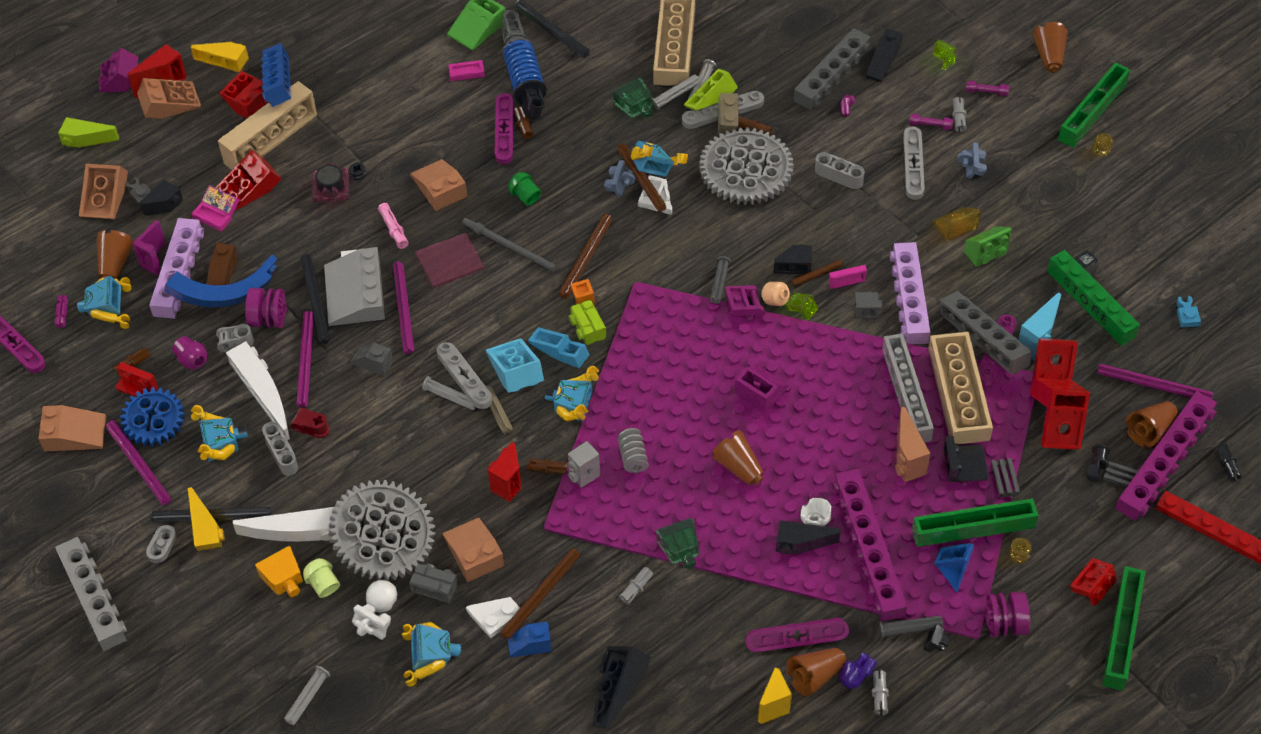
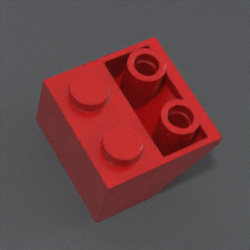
M243 71L220 92V96L235 113L246 119L267 104L262 95L264 92L262 89L263 82Z
M513 442L508 447L503 448L498 459L491 462L488 467L491 491L508 502H511L522 488L517 452Z

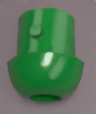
M519 172L510 179L508 183L509 192L512 196H517L526 206L532 205L539 199L542 191L532 181L533 177L531 175Z

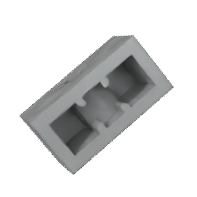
M588 441L568 453V476L573 483H577L582 488L600 476L599 453Z

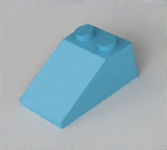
M1059 292L1021 326L1018 341L1030 349L1031 359L1034 361L1038 339H1051V332L1061 298Z
M521 338L486 349V353L497 376L508 393L516 392L521 388L534 386L544 381L540 360Z

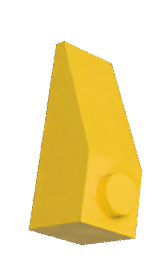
M232 42L200 44L190 47L194 60L236 72L241 71L249 58L246 46Z
M188 488L195 548L200 551L222 547L221 541L224 540L223 528L220 529L193 488Z

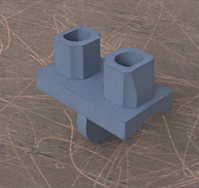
M975 142L972 143L970 150H963L957 156L958 163L966 167V178L970 179L975 174L983 176L987 170L986 165L981 164L985 160L986 151L980 150L978 143Z
M619 160L617 166H610L609 175L613 179L606 180L604 183L608 192H615L617 197H622L625 187L634 184L636 180L635 175L632 174L633 171L625 167L624 160Z

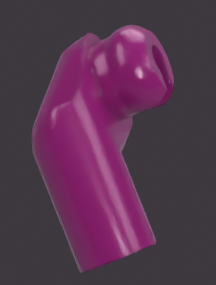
M845 95L841 100V116H850L849 105L855 104V97L853 95Z

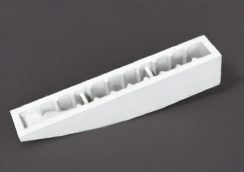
M247 342L227 351L229 364L272 422H276L280 426L287 440L290 439L281 399L267 371L268 366L265 361L258 358L259 355L253 346L250 347Z
M333 507L233 520V526L236 534L258 539L296 542L328 541L332 537L328 535L331 529L328 525L331 522L329 519L331 514H333ZM355 511L350 512L352 515L356 516ZM346 530L347 533L354 534L353 530Z

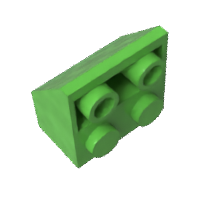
M996 226L965 241L964 253L976 267L986 264L994 258L1004 256L1008 250L1011 228Z

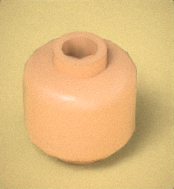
M768 282L762 289V298L769 306H783L789 299V288L784 282Z

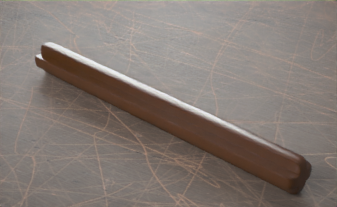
M625 143L618 145L619 154L629 169L633 171L637 181L657 211L662 212L666 210V203L645 172L637 169L634 160L631 159V151Z
M605 213L601 217L559 291L561 298L567 299L571 294V284L579 280L612 222L611 215Z
M573 548L565 555L503 627L500 635L507 640L513 636L578 560L580 552L577 549Z

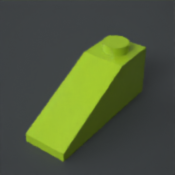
M717 69L685 102L684 106L697 111L718 103L720 93H733L738 86L729 72Z
M67 117L58 132L62 145L79 148L119 140L116 126Z

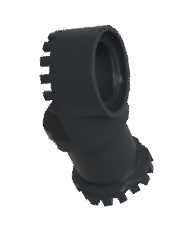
M1096 444L1092 448L1094 455L1088 466V481H1099L1100 470H1104L1109 466L1107 458L1110 454V447H1107L1105 444Z

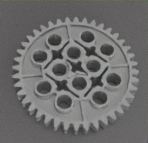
M747 127L745 131L739 128V132L732 129V133L726 131V135L720 133L719 138L714 137V141H709V145H705V150H702V155H700L699 168L701 179H704L703 183L707 184V189L712 188V193L717 192V197L723 195V200L730 198V203L736 200L737 204L743 201L744 205H746L747 201H750L753 205L755 200L760 204L761 199L767 202L768 197L774 199V194L779 196L780 191H784V188L788 187V182H791L794 164L793 158H791L792 153H789V148H785V143H781L780 138L775 140V135L769 137V132L763 134V130L756 132V128L750 131Z
M369 480L367 486L363 483H360L359 488L353 486L352 491L347 490L345 495H341L340 501L337 500L336 507H333V514H331L329 519L331 522L328 525L331 528L328 535L332 536L330 543H335L332 549L339 550L336 555L337 557L343 556L341 563L349 562L348 569L354 566L355 574L359 570L362 571L361 577H364L367 573L370 580L374 575H376L377 580L384 576L386 581H388L390 576L393 580H396L398 574L401 578H404L405 572L410 575L413 571L412 569L415 570L419 563H424V559H427L428 553L432 549L431 546L434 543L432 538L435 536V532H433L435 525L431 524L433 517H428L431 511L425 510L427 504H420L422 498L415 499L416 492L409 494V488L402 490V484L395 487L394 481H392L390 486L386 480H384L382 485H380L379 480H376L375 485ZM374 499H381L382 503H378ZM398 503L402 508H397L394 504ZM351 511H355V512H357L359 515H358V516H354V515H352L350 512H351ZM364 513H365V518H364V522H363V523H364V527H363L362 532H361V535H360V537H359L360 530H361V527H360L361 524H360V523L362 522L363 517H364ZM375 516L378 518V521H374L370 517ZM390 521L396 522L398 526H393ZM384 523V525H383V534H382V536L380 537V535H381V531H380V530H381V526H382V524ZM409 526L416 527L417 531L411 530ZM403 528V538L400 543V533ZM351 529L354 531V534H349L346 530ZM366 534H371L374 539L367 538ZM386 539L392 540L394 544L387 543ZM405 544L412 545L413 549L407 548ZM366 552L370 557H364L361 553ZM386 557L390 562H384L381 558Z

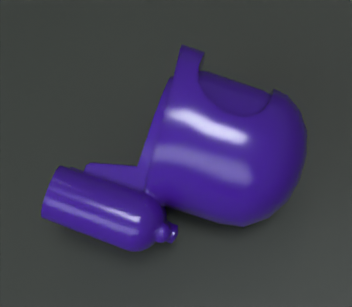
M864 652L860 654L856 662L846 660L839 673V681L849 689L858 688L864 678L871 675L878 661Z

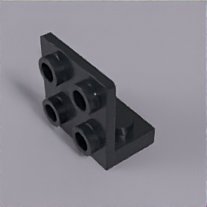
M945 436L943 452L948 483L987 481L988 472L983 445L958 446V443L954 442V436Z

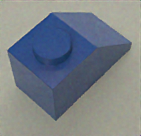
M548 621L527 624L516 631L508 639L510 658L552 652Z

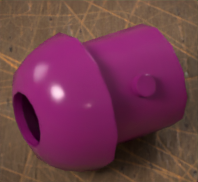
M184 336L174 343L172 352L183 367L195 370L201 368L207 361V352L204 345L196 340L193 341L189 337Z

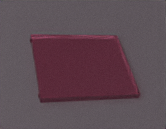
M466 233L415 251L434 288L484 269V264L481 262Z

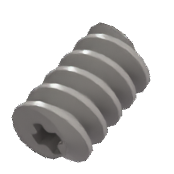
M636 428L626 429L618 435L623 467L630 473L643 472L649 467L647 456L645 455L646 450L642 442L643 437L640 435L641 431Z

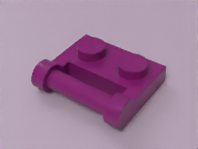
M725 286L724 293L732 316H764L765 310L760 304L756 286ZM747 295L751 298L753 305L749 304Z

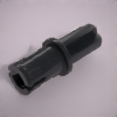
M1220 443L1216 449L1222 461L1221 465L1225 467L1230 481H1236L1233 473L1236 474L1238 480L1241 479L1242 474L1236 464L1237 459L1233 457L1227 443Z

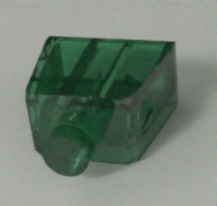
M641 77L613 91V103L630 117L634 118L642 114L644 118H647L652 114V95Z
M692 518L656 530V541L672 564L683 562L686 569L696 565L694 557L699 555V542Z

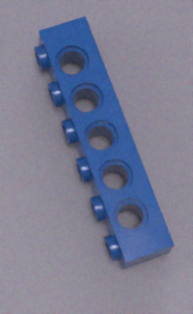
M282 43L263 50V57L261 58L263 63L261 65L263 69L261 72L263 76L262 82L264 84L262 85L264 91L262 95L266 103L269 102L271 107L291 99L289 56Z

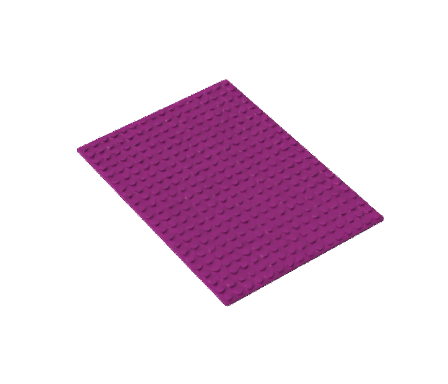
M635 282L589 403L588 413L585 414V419L582 422L572 449L574 450L588 441L599 453L600 476L581 488L577 483H573L570 480L568 467L567 473L563 474L544 524V529L548 532L672 563L674 562L659 544L658 540L692 530L696 556L676 564L875 614L874 598L869 596L867 589L868 581L862 576V563L857 561L855 553L857 549L855 544L852 545L851 531L849 527L845 526L844 510L839 508L838 493H834L832 482H835L836 473L859 469L907 604L906 616L897 619L904 621L941 616L944 631L979 639L985 618L986 597L991 592L1004 533L916 547L912 533L913 519L919 516L1011 502L1012 496L999 498L991 461L996 460L998 462L999 459L1007 461V458H1011L1017 478L1035 399L1030 395L1033 372L1021 370L1011 375L1001 366L995 383L991 386L982 385L993 426L991 439L984 442L958 444V446L983 445L988 480L948 483L943 447L945 436H949L929 351L928 348L906 343L934 430L932 441L925 442L930 452L927 474L904 482L902 476H899L895 469L897 430L901 408L882 351L884 338L765 311L762 317H755V315L732 316L728 302L711 303L710 298ZM976 359L977 367L979 369L982 360ZM759 365L789 384L785 392L766 412L735 393V379L747 366ZM630 428H636L641 431L640 435L643 437L642 442L644 443L645 455L649 463L648 469L639 473H630L624 469L619 448L618 435ZM738 430L744 433L764 472L762 476L764 479L756 486L753 484L747 485L711 457L712 451L725 438H733L732 433ZM1005 466V467H1006V471H1007V475H1008V479H1009V482H1010L1011 490L1013 491V487H1012V483H1011V479H1010L1008 467ZM998 467L1003 491L1007 492L1001 467ZM812 498H822L831 504V519L824 527L841 529L839 543L799 554L776 552L780 520L803 523L800 517L801 508L803 505L807 506ZM972 543L974 548L971 560L957 593L934 563L940 548Z

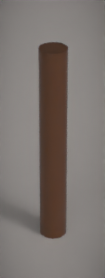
M839 259L791 280V283L794 287L842 267L843 262Z

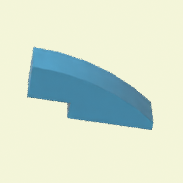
M538 327L528 339V342L540 351L577 368H580L590 355L585 344L571 341L568 335Z

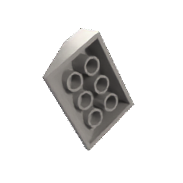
M377 247L358 249L324 265L329 326L385 319L380 259Z

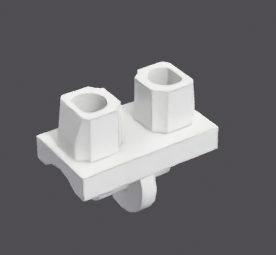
M357 604L354 607L355 614L352 619V623L358 627L357 634L364 636L366 633H369L381 640L385 638L391 617L385 613L378 617L375 615V608L372 605L366 604L361 607Z

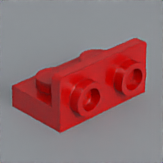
M120 362L117 366L121 379L115 386L116 390L137 397L136 392L138 391L143 394L144 388L148 392H151L152 387H154L155 392L158 389L153 374Z
M1092 558L1070 585L1071 591L1089 597L1091 605L1096 606L1104 598L1111 586L1116 583L1117 576L1113 565Z

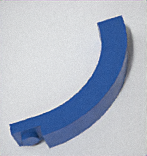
M271 254L264 264L250 277L229 285L215 286L202 284L176 271L165 284L164 291L183 302L202 307H226L246 301L250 288L265 289L270 284L271 275L277 269L276 263L278 258Z

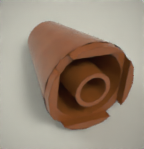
M1048 22L1045 23L1046 26L1041 28L1040 25L1037 26L1032 34L1045 69L1055 73L1063 66L1068 30L1062 23Z
M105 230L98 232L97 259L98 277L100 279L108 276L118 279L133 248L134 239L131 241L130 235L116 230H111L110 233H105Z
M1165 401L1131 412L1125 420V425H1128L1127 434L1137 445L1141 447L1145 445L1148 446L1147 448L1152 447L1158 443L1178 416L1176 406L1169 401Z
M738 430L732 433L733 438H725L712 451L711 457L747 485L753 484L756 486L764 479L762 477L764 472L744 433Z
M831 648L795 655L789 658L786 668L787 674H791L794 680L791 684L802 696L813 695L842 669L846 662V655L838 648Z

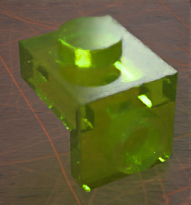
M938 39L935 42L933 55L944 60L942 68L947 69L956 60V47Z
M794 293L785 304L787 310L801 312L805 320H809L818 310V306L811 294Z

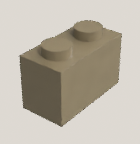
M720 93L718 99V134H726V131L732 133V129L736 131L738 129V94Z

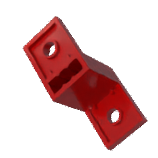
M1038 339L1030 395L1047 407L1041 446L1044 448L1081 450L1090 392L1072 380L1078 342L1075 340ZM1058 354L1059 361L1052 364V357ZM1068 424L1067 431L1060 433V427Z

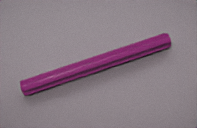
M397 261V263L393 264L402 346L403 352L410 355V353L414 352L405 272L403 263Z
M305 311L303 313L296 402L299 408H305L308 405L314 325L312 311Z
M1104 364L1098 365L1097 373L1100 375L1191 398L1196 391L1210 399L1213 398V392Z
M114 420L106 424L107 430L163 506L171 502L169 494Z

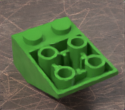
M470 0L447 35L473 51L500 28L506 8L494 0Z

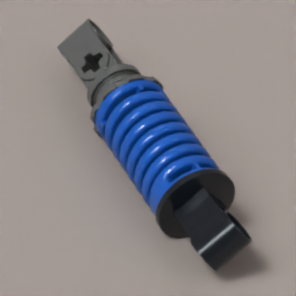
M506 10L500 24L504 40L502 48L503 58L506 62L515 100L523 104L528 118L537 120L540 118L545 104L543 98L546 96L547 88L543 83L533 43L524 34L519 15L513 10Z

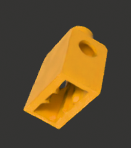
M290 546L255 564L260 578L277 595L287 591L290 597H294L300 593L298 584L302 583L303 579Z

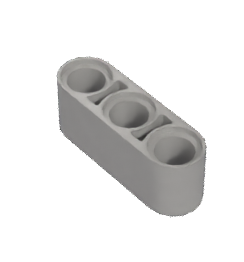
M821 152L816 156L815 172L819 176L852 189H859L863 186L865 173L863 167L825 152Z
M276 422L266 423L262 428L265 442L280 471L286 476L294 475L298 471V465L292 448Z

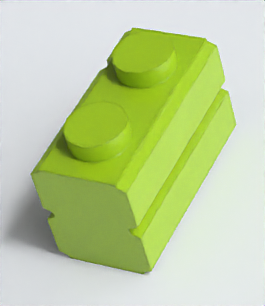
M591 300L570 308L571 315H569V320L572 326L576 325V333L579 340L583 339L584 343L589 345L606 338V327Z

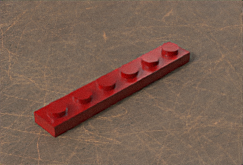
M1165 490L1155 508L1156 510L1261 564L1260 539Z

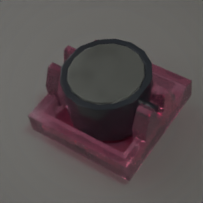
M324 163L318 170H312L313 203L349 200V169L339 168L335 163H332V165Z

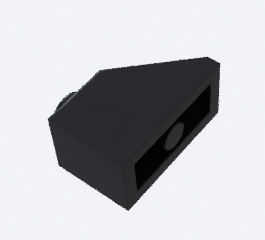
M163 179L139 203L144 215L171 212L181 204L183 198L178 187Z
M792 245L774 259V273L807 274L811 272L812 245Z

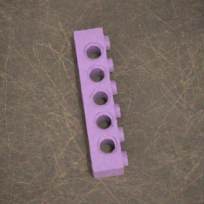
M178 218L149 305L154 317L175 319L177 311H180L181 300L165 292L164 288L176 271L190 279V270L195 264V254L199 252V241L204 236V228L201 227L200 220Z
M916 242L894 243L893 251H890V262H894L892 276L896 277L894 281V290L898 292L896 303L897 307L901 309L899 311V322H903L901 334L903 333L907 344H928L930 327Z

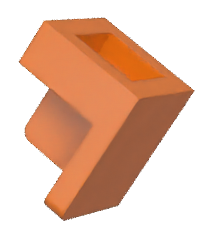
M589 279L572 283L571 290L575 297L576 305L591 300L595 307L594 291Z

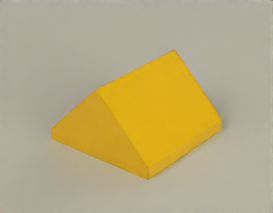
M778 668L774 669L759 704L758 722L762 724L790 713L792 694Z

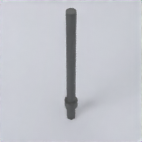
M464 218L462 221L463 225L473 229V232L476 234H482L552 272L555 271L557 267L555 264L485 228V225L479 222L475 223L467 218Z

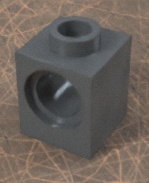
M855 292V319H878V312L882 311V300H879L878 292Z

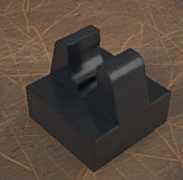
M936 625L929 631L923 650L931 653L934 649L943 651L945 647H948L950 638L943 634V627Z

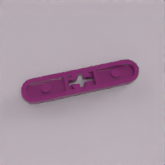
M502 93L496 97L495 159L500 164H508L513 159L514 102L513 97L508 93ZM503 124H506L505 133H503V130H502V129H503Z
M1011 315L1000 316L997 323L1013 336L1017 324L1016 319ZM986 353L983 356L978 371L982 385L991 386L995 383L1001 366Z
M0 316V344L29 372H41L46 366L43 356ZM8 338H10L13 341H16L18 346H16L12 342L10 343Z
M832 618L754 629L746 634L745 643L749 650L761 652L838 641L848 635L849 627L843 619ZM796 630H798L799 633L802 634L799 636V639L797 640L794 638V636H791L795 634Z

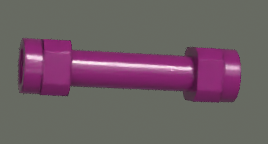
M967 81L966 92L975 93V91L999 93V96H1008L1009 85L1000 84V86L976 84V81Z
M915 113L910 115V125L918 126V124L940 126L943 127V130H952L953 119L944 117V120L919 117L920 114Z

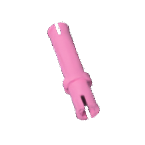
M387 203L380 204L378 211L389 228L390 236L394 238L399 249L406 248L409 242L404 235L402 226H399Z

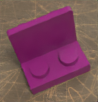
M158 220L149 225L133 243L140 267L156 276L161 271L156 254L166 245L162 227Z

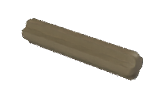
M486 386L492 395V404L489 408L502 433L509 434L513 427L493 388Z

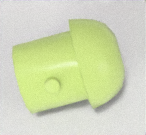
M321 558L311 561L304 568L303 575L305 583L312 585L319 598H324L335 592L339 588L340 583L331 571L333 568L332 564Z

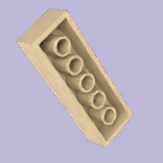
M661 0L653 70L654 85L676 86L689 78L695 0Z
M298 81L291 86L290 100L271 107L270 103L264 105L244 122L222 136L218 143L224 164L233 170L251 150L264 156L316 117L317 112L313 92Z
M969 332L930 336L928 351L949 436H954V442L958 444L990 441L993 426Z

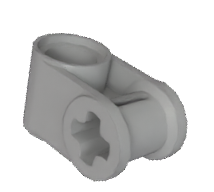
M246 324L222 327L216 331V336L219 338L217 349L221 352H227L244 342H247L250 347L254 344L251 329Z

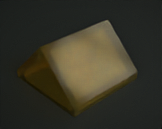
M963 207L932 221L948 242L978 229L981 209Z

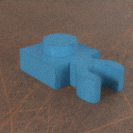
M1188 296L1187 302H1183L1181 297H1178L1177 306L1179 307L1177 315L1181 327L1200 326L1201 324L1197 306L1191 307L1193 302L1191 296Z

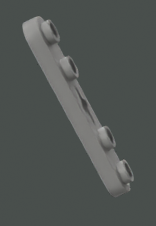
M759 91L739 95L738 115L762 107L764 95ZM718 103L697 111L690 110L682 115V125L693 129L718 121Z
M908 127L904 130L903 136L905 188L908 198L918 200L923 197L925 189L922 133L916 127ZM912 158H914L916 163L915 168H913Z
M447 342L438 345L437 356L472 404L479 409L488 408L492 404L490 391L452 343Z

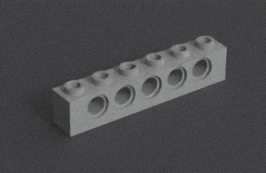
M903 333L884 336L882 351L900 408H906L924 443L931 442L934 430Z
M76 537L56 546L57 553L103 651L126 641L124 633L127 632L123 621L118 622L116 618L120 614L115 604L111 606L109 603L112 598L108 589L103 590L101 586L105 584L101 574H95L94 572L97 566L93 558L88 559L87 557L90 551L86 543L81 544L79 538Z

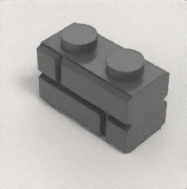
M419 563L409 584L411 592L450 603L453 593L458 586L457 575L449 569H444L443 571L436 569L432 564L426 563L423 565Z

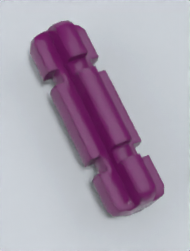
M59 295L57 297L56 318L54 320L56 328H64L66 325L68 305L66 295Z

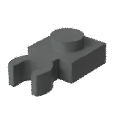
M135 177V184L130 185L126 182V186L130 196L140 207L139 202L151 190L145 183L140 185L139 179Z

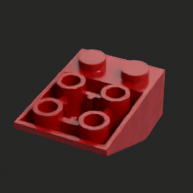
M167 44L127 73L135 98H139L137 92L143 78L183 81L187 78L181 54Z
M251 150L218 184L216 189L240 199L235 209L236 211L270 192L282 178L261 155Z

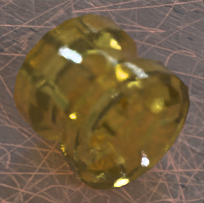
M1107 133L1098 134L1095 138L1093 151L1101 156L1108 155L1113 144L1112 136Z
M1025 538L1014 539L1009 550L1010 559L1016 563L1026 562L1030 556L1031 543Z

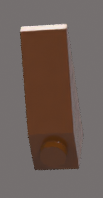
M216 244L210 261L207 285H229L238 261L235 245Z

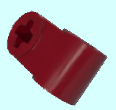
M299 408L290 424L294 431L317 438H325L330 433L326 416L306 408Z

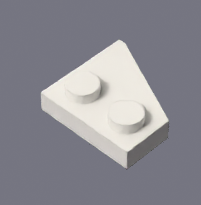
M649 175V180L666 203L667 208L662 212L672 214L667 180ZM643 190L638 201V207L657 211Z
M511 597L466 607L468 614L490 638L498 634L520 609Z

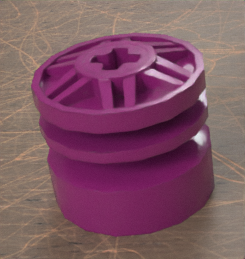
M250 288L246 298L245 314L247 325L249 327L261 328L266 320L268 328L275 326V328L281 329L284 325L287 311L285 291L277 289L275 292L271 288L266 296L264 288Z
M1010 592L1007 602L1003 593L997 594V600L995 594H987L985 619L991 637H998L999 631L1002 637L1007 636L1008 627H1010L1013 636L1029 634L1030 613L1025 592Z

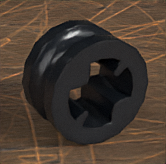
M356 162L350 165L349 172L353 180H361L366 176L365 166L362 163Z

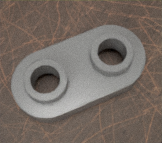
M164 525L156 530L146 549L148 559L152 563H161L168 557L177 539L176 532L172 526Z

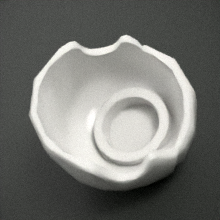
M822 498L810 499L807 506L803 505L801 508V521L804 524L827 525L831 519V504Z
M386 580L374 581L367 589L366 603L372 605L375 608V612L382 613L391 610L392 605L397 601L396 587Z

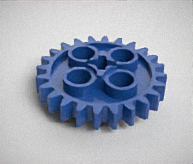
M154 387L151 388V392L144 388L143 394L137 391L136 398L130 396L131 403L125 402L127 408L121 409L124 414L120 416L121 421H123L121 425L122 428H125V434L129 436L130 440L135 439L136 444L142 441L143 446H146L150 442L151 446L154 447L155 442H158L161 446L162 440L169 442V436L176 438L175 431L181 432L180 426L184 425L183 419L185 418L184 407L181 405V400L177 399L175 393L171 395L169 390L163 393L161 387L158 392H155ZM163 425L162 428L156 429L157 426Z

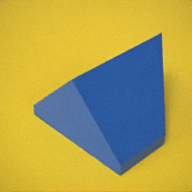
M972 543L940 548L934 563L957 593L971 560L974 548Z

